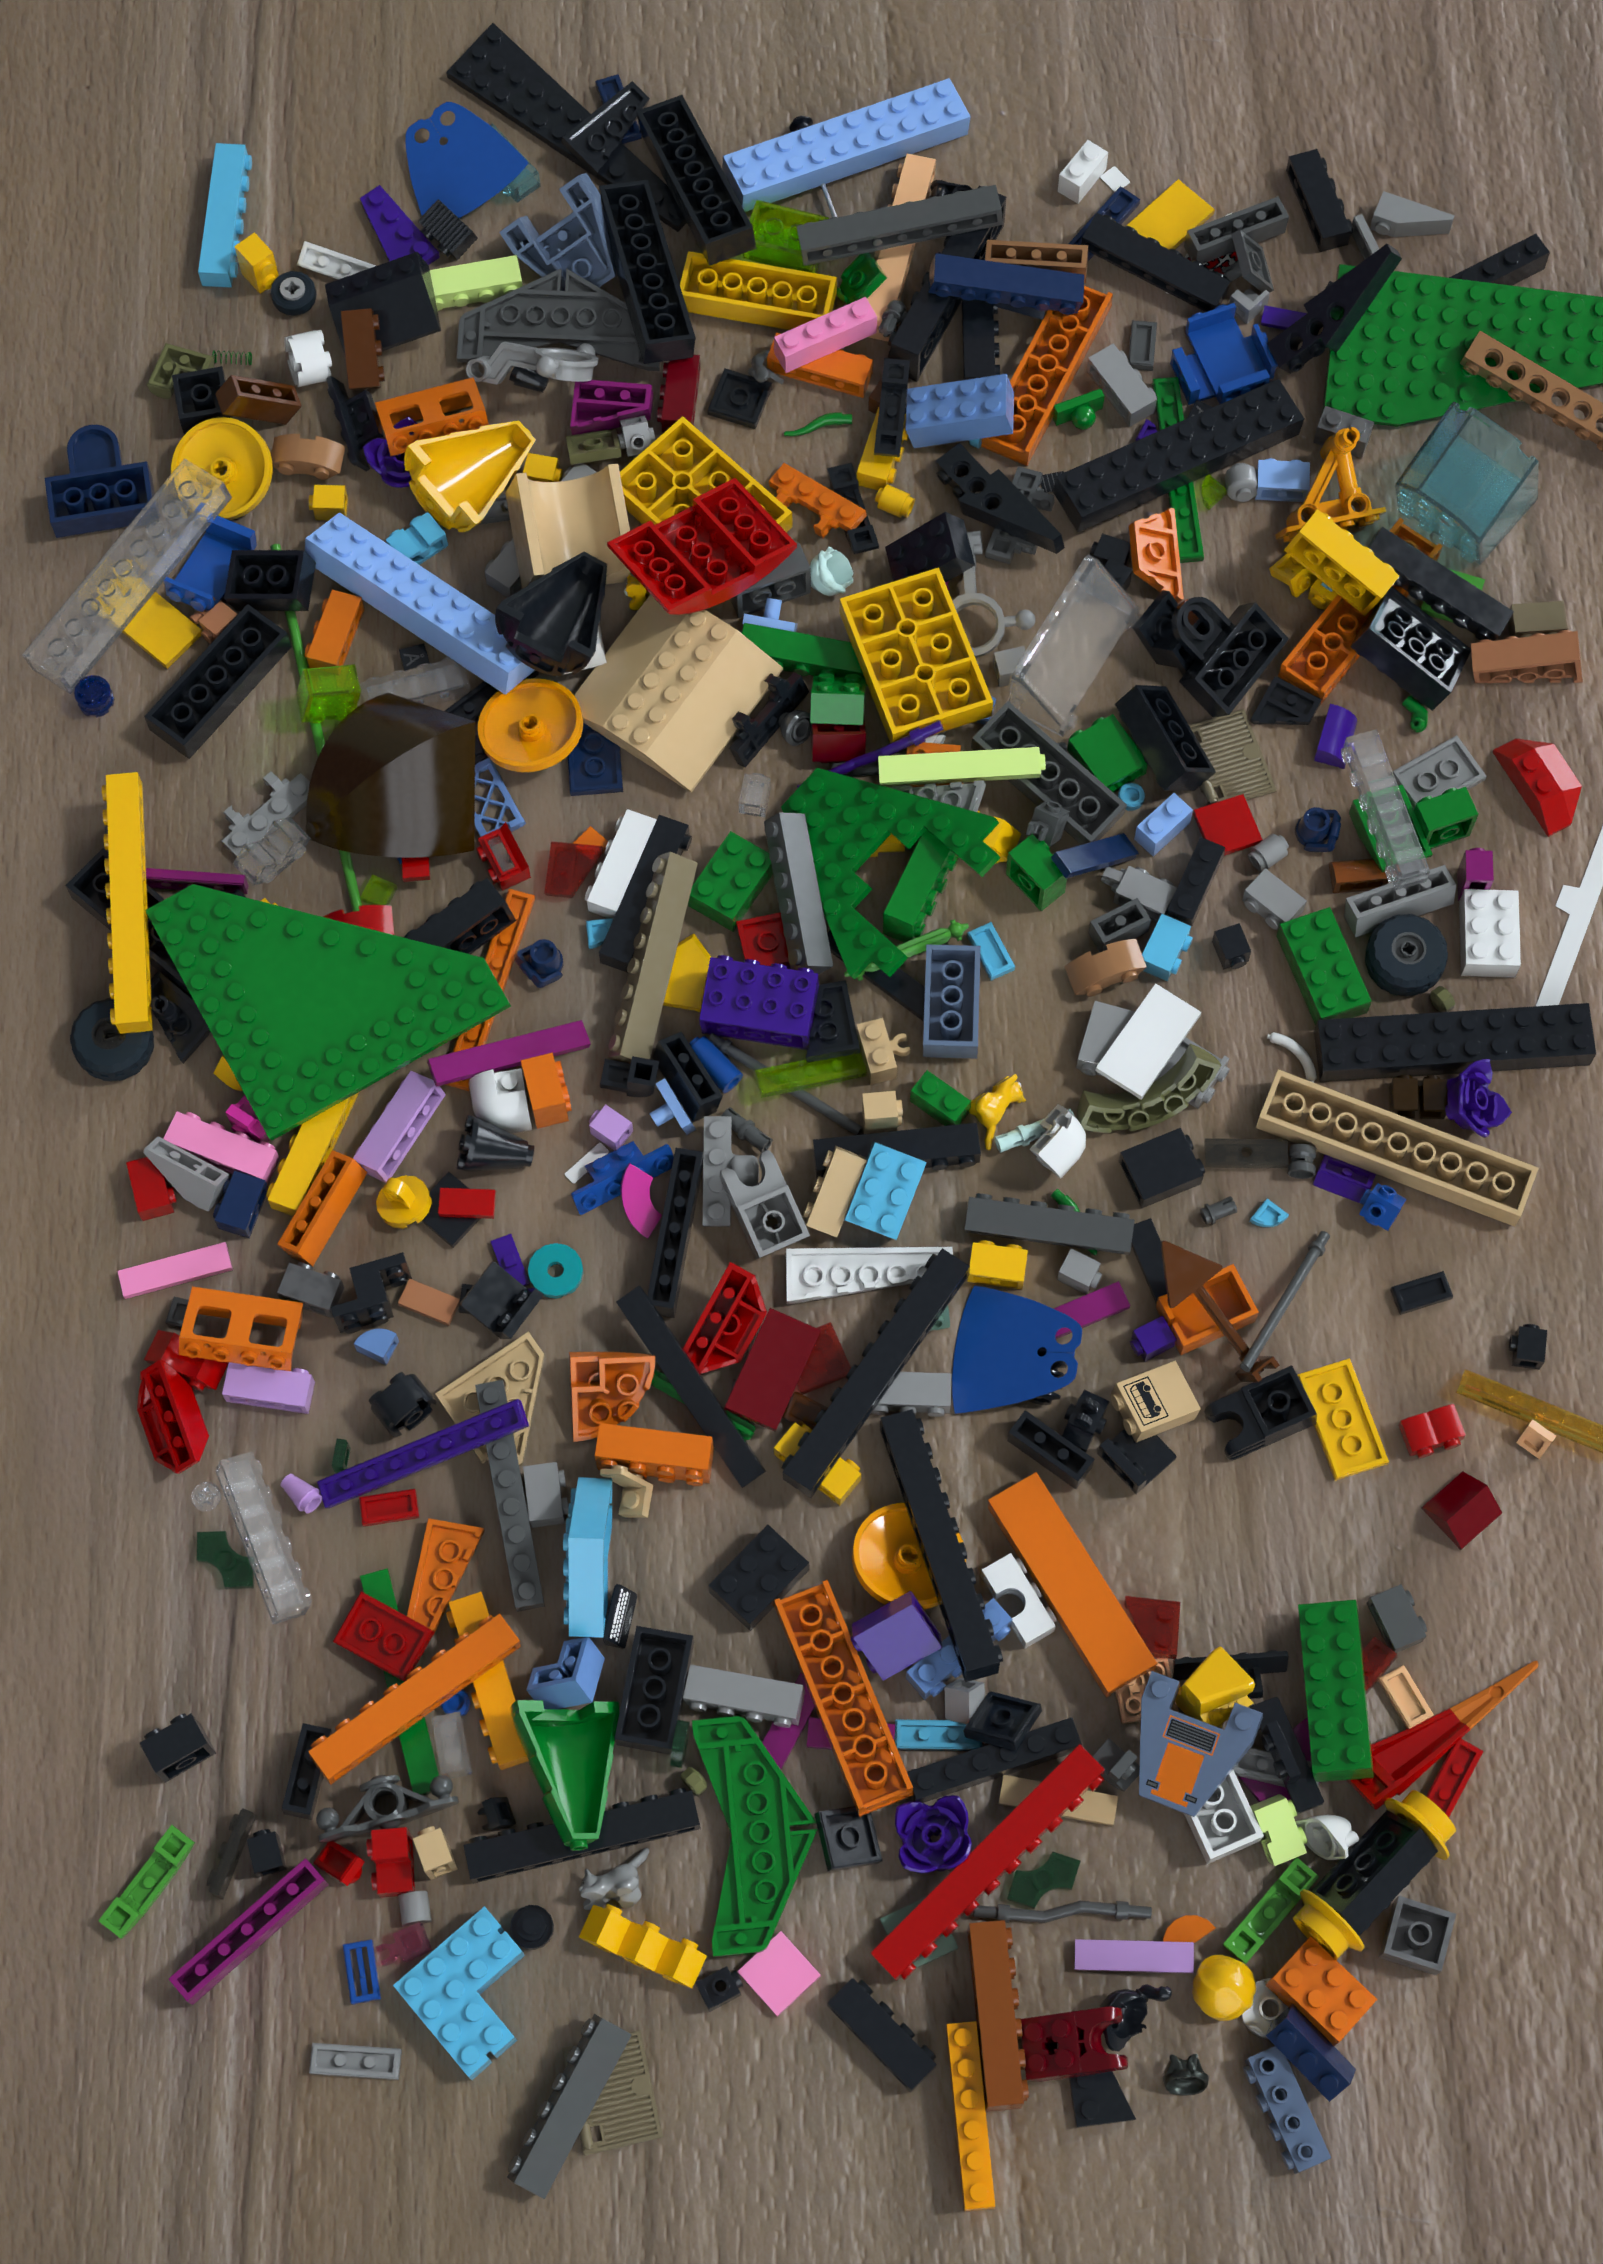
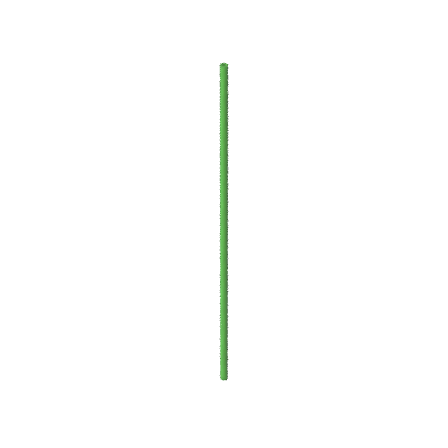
M273 544L270 546V549L281 550L280 544ZM285 611L317 757H319L325 745L297 616L295 611ZM339 850L352 912L359 911V906H362L351 854L350 852Z

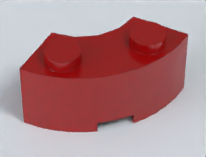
M362 905L359 906V911L344 913L343 909L323 916L394 935L392 906Z
M158 1330L144 1360L153 1364L159 1359H164L192 1388L198 1391H203L204 1388L216 1390L229 1362L179 1355L180 1335L174 1332Z

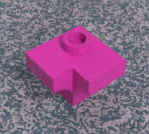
M246 1095L238 1103L231 1104L225 1112L231 1123V1130L234 1133L236 1131L242 1132L257 1143H260V1141L268 1143L270 1139Z

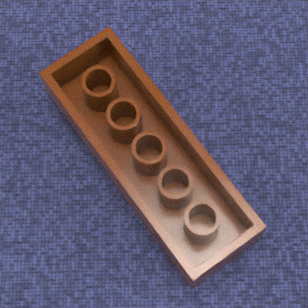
M1005 1920L969 1923L967 1934L985 2110L989 2112L1021 2109L1024 2101H1027V2098H1029L1027 2080H1022L1021 2070H1024L1026 2063L1024 2049H1018V2040H1021L1022 2037L1021 2018L1015 2019L1014 2011L1019 2006L1018 1989L1012 1988L1011 1979H1014V1976H1016L1014 1957L1009 1958L1008 1949H1011V1946H1013L1011 1927L1006 1928Z

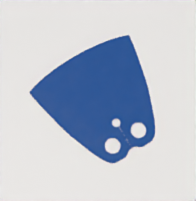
M453 102L443 103L433 111L430 119L418 120L406 132L405 142L410 178L422 216L439 199L458 218H461L498 194L529 164L493 127L468 109ZM446 111H451L455 114V121L449 126L443 125L440 121L441 115ZM421 128L427 129L430 134L429 139L424 143H418L414 138L416 131ZM442 137L448 139L446 145L440 144L439 141Z
M974 1285L963 1311L954 1352L952 1397L955 1414L1023 1402L1069 1385L1077 1374L1078 1362L1074 1354L1076 1348L1081 1344V1325L1070 1316L1034 1300ZM1061 1328H1069L1072 1331V1339L1067 1344H1059L1055 1339L1056 1332ZM1044 1347L1047 1353L1041 1357L1037 1354L1039 1348ZM1057 1361H1064L1068 1366L1067 1373L1060 1378L1054 1377L1051 1374V1366Z

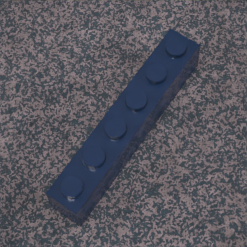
M935 253L930 263L928 293H933L940 297H961L967 301L974 299L983 300L989 304H1010L1016 308L1025 306L1039 311H1060L1062 314L1070 315L1073 313L1077 314L1083 304L1084 275Z

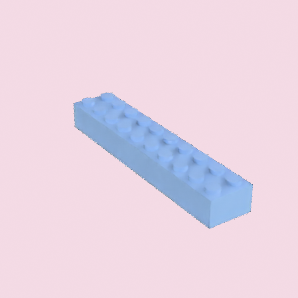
M950 78L724 155L722 170L746 212L816 188L823 183L827 184L905 157L907 153L914 154L968 135L971 116Z
M340 512L305 538V552L315 561V568L356 596L362 597V600L506 695L535 671L518 660L507 649L506 639L503 634H498L493 613Z

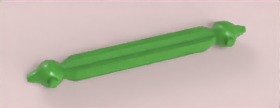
M953 919L950 921L951 924L948 928L936 929L896 945V947L910 958L926 951V944L942 945L947 943L951 937L956 938L957 941L962 940L961 936L969 928L968 923L961 924ZM871 962L857 977L858 981L863 980L865 972H875L880 970V968ZM846 971L844 973L845 977H850V975Z

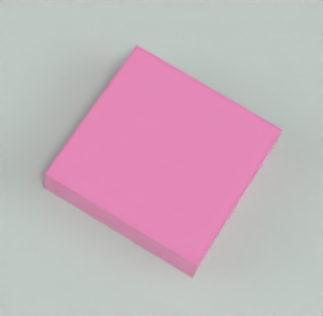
M782 1931L770 1941L766 1950L755 1954L737 1971L777 2017L821 1977L819 1972Z

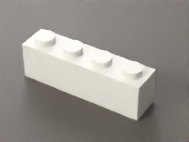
M629 809L626 810L624 817H619L615 826V832H617L615 838L608 841L605 849V855L607 856L604 863L600 862L595 872L597 879L593 886L590 885L585 894L589 912L614 919L657 819Z

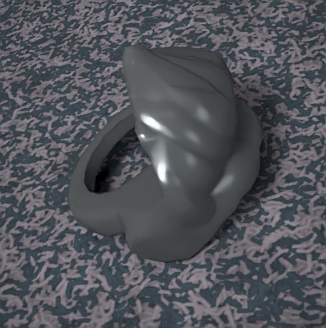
M763 350L752 358V367L748 370L750 376H753L758 382H764L771 377L780 384L784 383L782 377L763 365L770 350Z

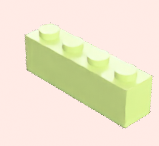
M517 255L430 270L437 311L454 306L463 307L477 302L487 303L523 286Z

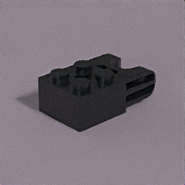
M1292 1365L1262 1378L1260 1382L1248 1384L1241 1387V1390L1210 1403L1204 1411L1208 1420L1214 1423L1231 1419L1237 1421L1242 1426L1243 1430L1226 1444L1224 1453L1229 1460L1239 1459L1316 1425L1317 1413ZM1279 1403L1280 1406H1284L1282 1409H1276L1274 1404Z

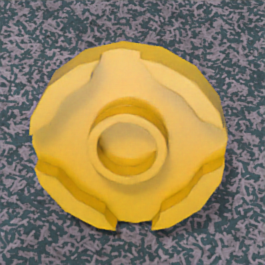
M407 1175L396 1178L390 1177L380 1190L376 1200L377 1211L384 1222L393 1228L400 1229L408 1228L407 1225L415 1221L417 1224L421 1222L429 1213L432 1204L429 1190L424 1182L415 1176Z

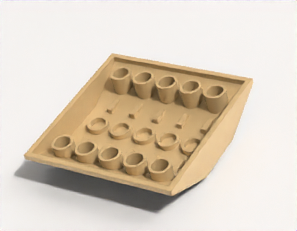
M650 594L606 652L607 663L596 666L574 696L580 705L583 723L692 793L738 731L734 726L732 718L738 711L749 716L768 691V683L764 680L770 673L778 677L783 667L737 629L704 609L680 615L668 614Z

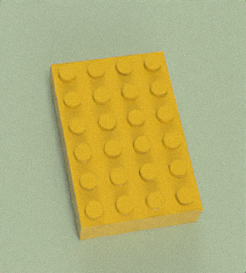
M683 416L620 471L626 510L641 524L651 521L656 525L691 507L694 498L736 478L786 533L793 527L792 511Z
M939 567L840 598L839 613L890 744L909 735L910 731L918 727L922 729L940 720L944 730L938 732L941 733L992 716L993 700Z

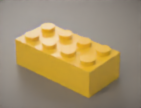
M1318 509L1284 549L1285 552L1364 616L1382 599L1399 577L1391 565L1383 563L1374 555L1370 548L1362 546L1349 531L1340 528L1328 514L1322 513Z

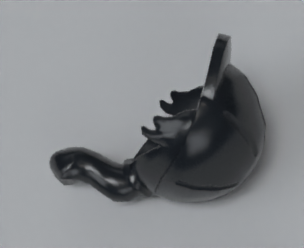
M1145 1984L1136 1989V1991L1121 1989L1106 1996L1100 2007L1122 2008L1123 2016L1121 2022L1111 2024L1103 2031L1108 2048L1112 2051H1120L1132 2036L1142 2033V2028H1147L1145 2024L1141 2023L1148 2014V1999L1165 2002L1172 1995L1171 1989L1168 1986L1155 1988Z

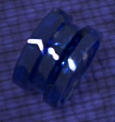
M91 675L84 677L75 686V699L80 710L87 716H104L109 712L110 707L114 705L115 699L110 684L100 676Z

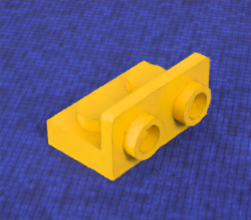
M1288 553L1269 568L1272 577L1289 585L1291 594L1295 598L1299 597L1317 580L1314 574Z

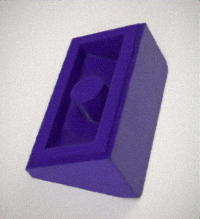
M1324 1155L1313 1185L1359 1203L1365 1191L1371 1189L1376 1174Z

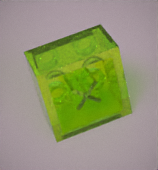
M355 664L303 669L296 693L302 723H321L324 720L334 719L342 721L357 708L361 689Z

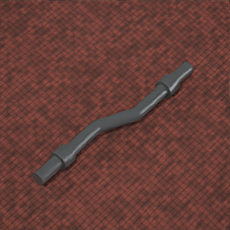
M1077 1901L1049 1910L1038 1911L1010 1908V1905L998 1904L997 1907L979 1905L973 1912V1916L996 1919V1921L1005 1920V1923H1009V1920L1047 1923L1079 1913L1113 1915L1115 1919L1127 1920L1128 1917L1151 1919L1152 1907L1129 1905L1128 1902L1116 1901L1115 1904Z

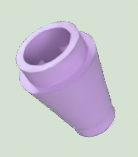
M293 1474L287 1475L281 1482V1487L299 1511L311 1513L320 1505L322 1496L319 1494V1489Z

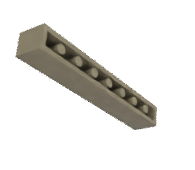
M673 852L659 855L652 866L654 874L652 882L646 890V897L648 898L646 906L640 915L641 926L639 933L634 939L633 945L635 950L633 958L627 967V972L629 973L627 982L621 991L622 1003L615 1016L616 1027L614 1035H612L608 1043V1049L610 1050L608 1058L614 1061L631 1063L632 1056L650 1059L698 864V862Z

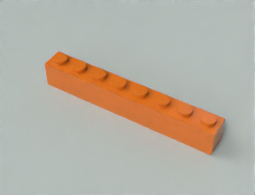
M500 1613L495 1617L490 1615L478 1624L479 1629L472 1634L466 1632L455 1640L454 1643L456 1645L447 1652L443 1649L431 1658L432 1662L425 1668L417 1667L407 1675V1681L400 1686L397 1683L390 1686L384 1691L382 1699L376 1703L374 1701L368 1702L359 1710L361 1714L352 1720L349 1718L343 1720L335 1727L336 1732L328 1738L324 1735L311 1744L312 1749L308 1751L309 1755L330 1785L521 1647L519 1638Z

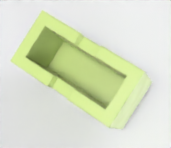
M1278 1794L1250 1806L1262 1833H1264L1265 1838L1260 1842L1269 1863L1276 1866L1307 1853L1304 1844L1308 1843L1303 1829L1296 1825L1294 1817L1297 1816V1811L1291 1799L1287 1800L1286 1797Z

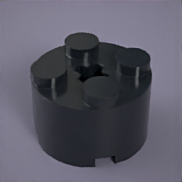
M403 1372L396 1374L389 1382L391 1385L384 1391L376 1392L369 1399L372 1405V1412L393 1437L402 1435L399 1430L405 1427L410 1431L418 1426L433 1411L430 1407L431 1403L435 1405L437 1403L436 1399L415 1374L406 1376Z

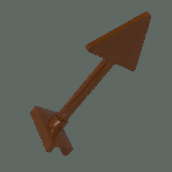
M1161 1241L1169 1307H1176L1193 1293L1239 1354V1360L1242 1362L1249 1351V1347L1204 1288V1284L1220 1272L1223 1266L1170 1242ZM1258 1356L1249 1372L1239 1369L1235 1374L1241 1382H1260L1262 1377L1259 1374L1264 1369H1276L1280 1365L1274 1356Z

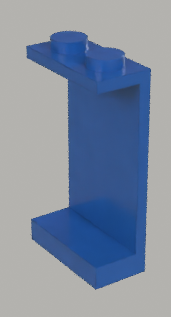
M1235 303L1219 305L1214 310L1192 315L1190 318H1187L1185 330L1219 404L1269 383L1270 380L1266 369L1259 370L1234 318L1236 311Z
M1257 323L1252 327L1251 336L1244 339L1259 370L1266 369L1271 380L1274 379L1278 364L1267 345L1268 338L1266 333L1261 332ZM1182 347L1172 350L1170 364L1175 376L1178 377L1179 385L1188 405L1194 404L1196 400L1204 401L1216 397L1196 354L1186 356Z
M210 512L204 519L206 529L204 536L175 580L166 577L164 580L166 596L173 601L188 604L200 612L211 610L224 598L232 550H254L257 546L254 530Z

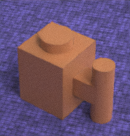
M219 601L211 610L196 611L189 618L196 625L200 624L203 630L201 635L211 644L238 614L225 603Z

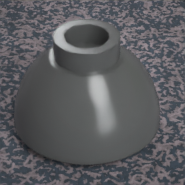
M795 710L789 713L785 712L779 718L778 723L781 734L790 745L798 746L810 737L812 732L810 713Z

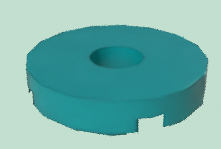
M558 1243L545 1245L538 1249L531 1257L528 1266V1274L532 1286L545 1297L554 1299L562 1298L576 1291L582 1282L584 1273L582 1261L577 1252L567 1245ZM553 1265H560L564 1269L559 1277L550 1276L548 1270Z

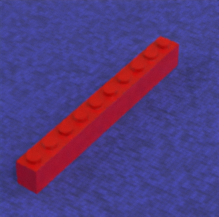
M1079 1744L969 1854L968 1858L958 1865L871 1952V1955L896 1981L900 1977L903 1980L907 1979L917 1968L914 1963L921 1956L925 1959L928 1958L938 1947L935 1942L942 1935L946 1938L949 1937L959 1926L956 1921L963 1914L967 1917L970 1916L980 1905L977 1900L984 1893L988 1896L991 1895L1001 1884L998 1879L1005 1872L1009 1875L1012 1874L1022 1863L1019 1858L1026 1851L1030 1854L1033 1853L1043 1842L1040 1837L1047 1830L1050 1833L1054 1832L1063 1822L1060 1817L1068 1809L1074 1812L1084 1801L1081 1796L1088 1789L1092 1792L1095 1791L1104 1782L1105 1779L1102 1775L1105 1773V1769Z

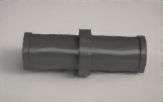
M731 1107L724 1111L722 1116L732 1117V1130L737 1133L739 1139L748 1141L761 1153L771 1146L773 1139L756 1128L752 1120L747 1121Z

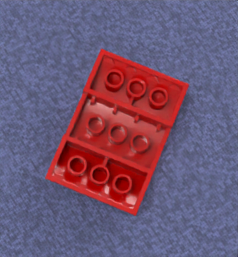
M733 478L694 498L693 505L688 509L656 525L648 521L607 542V546L668 614L680 615L708 609L747 590L778 567L797 548V543L736 478Z

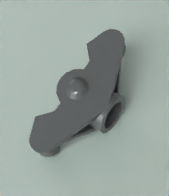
M379 1775L373 1777L370 1781L360 1785V1791L367 1792L339 1828H336L339 1823V1815L335 1809L329 1807L319 1811L316 1823L320 1829L325 1831V1833L318 1836L319 1842H330L371 1833V1830L397 1828L402 1824L454 1806L459 1803L457 1796L450 1797L453 1783L445 1775L434 1777L430 1784V1791L435 1797H438V1800H432L396 1785L395 1783L400 1781L398 1775ZM384 1795H394L397 1799L394 1811L388 1815L378 1814L375 1811V1805L379 1798ZM407 1799L422 1805L409 1810ZM365 1812L372 1820L355 1825Z

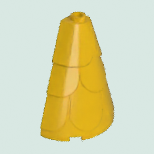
M520 421L480 426L479 429L450 433V435L417 440L408 445L405 451L404 466L405 470L410 472L412 479L408 483L421 507L426 513L429 512L438 524L449 530L456 528L458 532L469 531L482 522L494 501L503 492L510 478L517 473L536 439Z

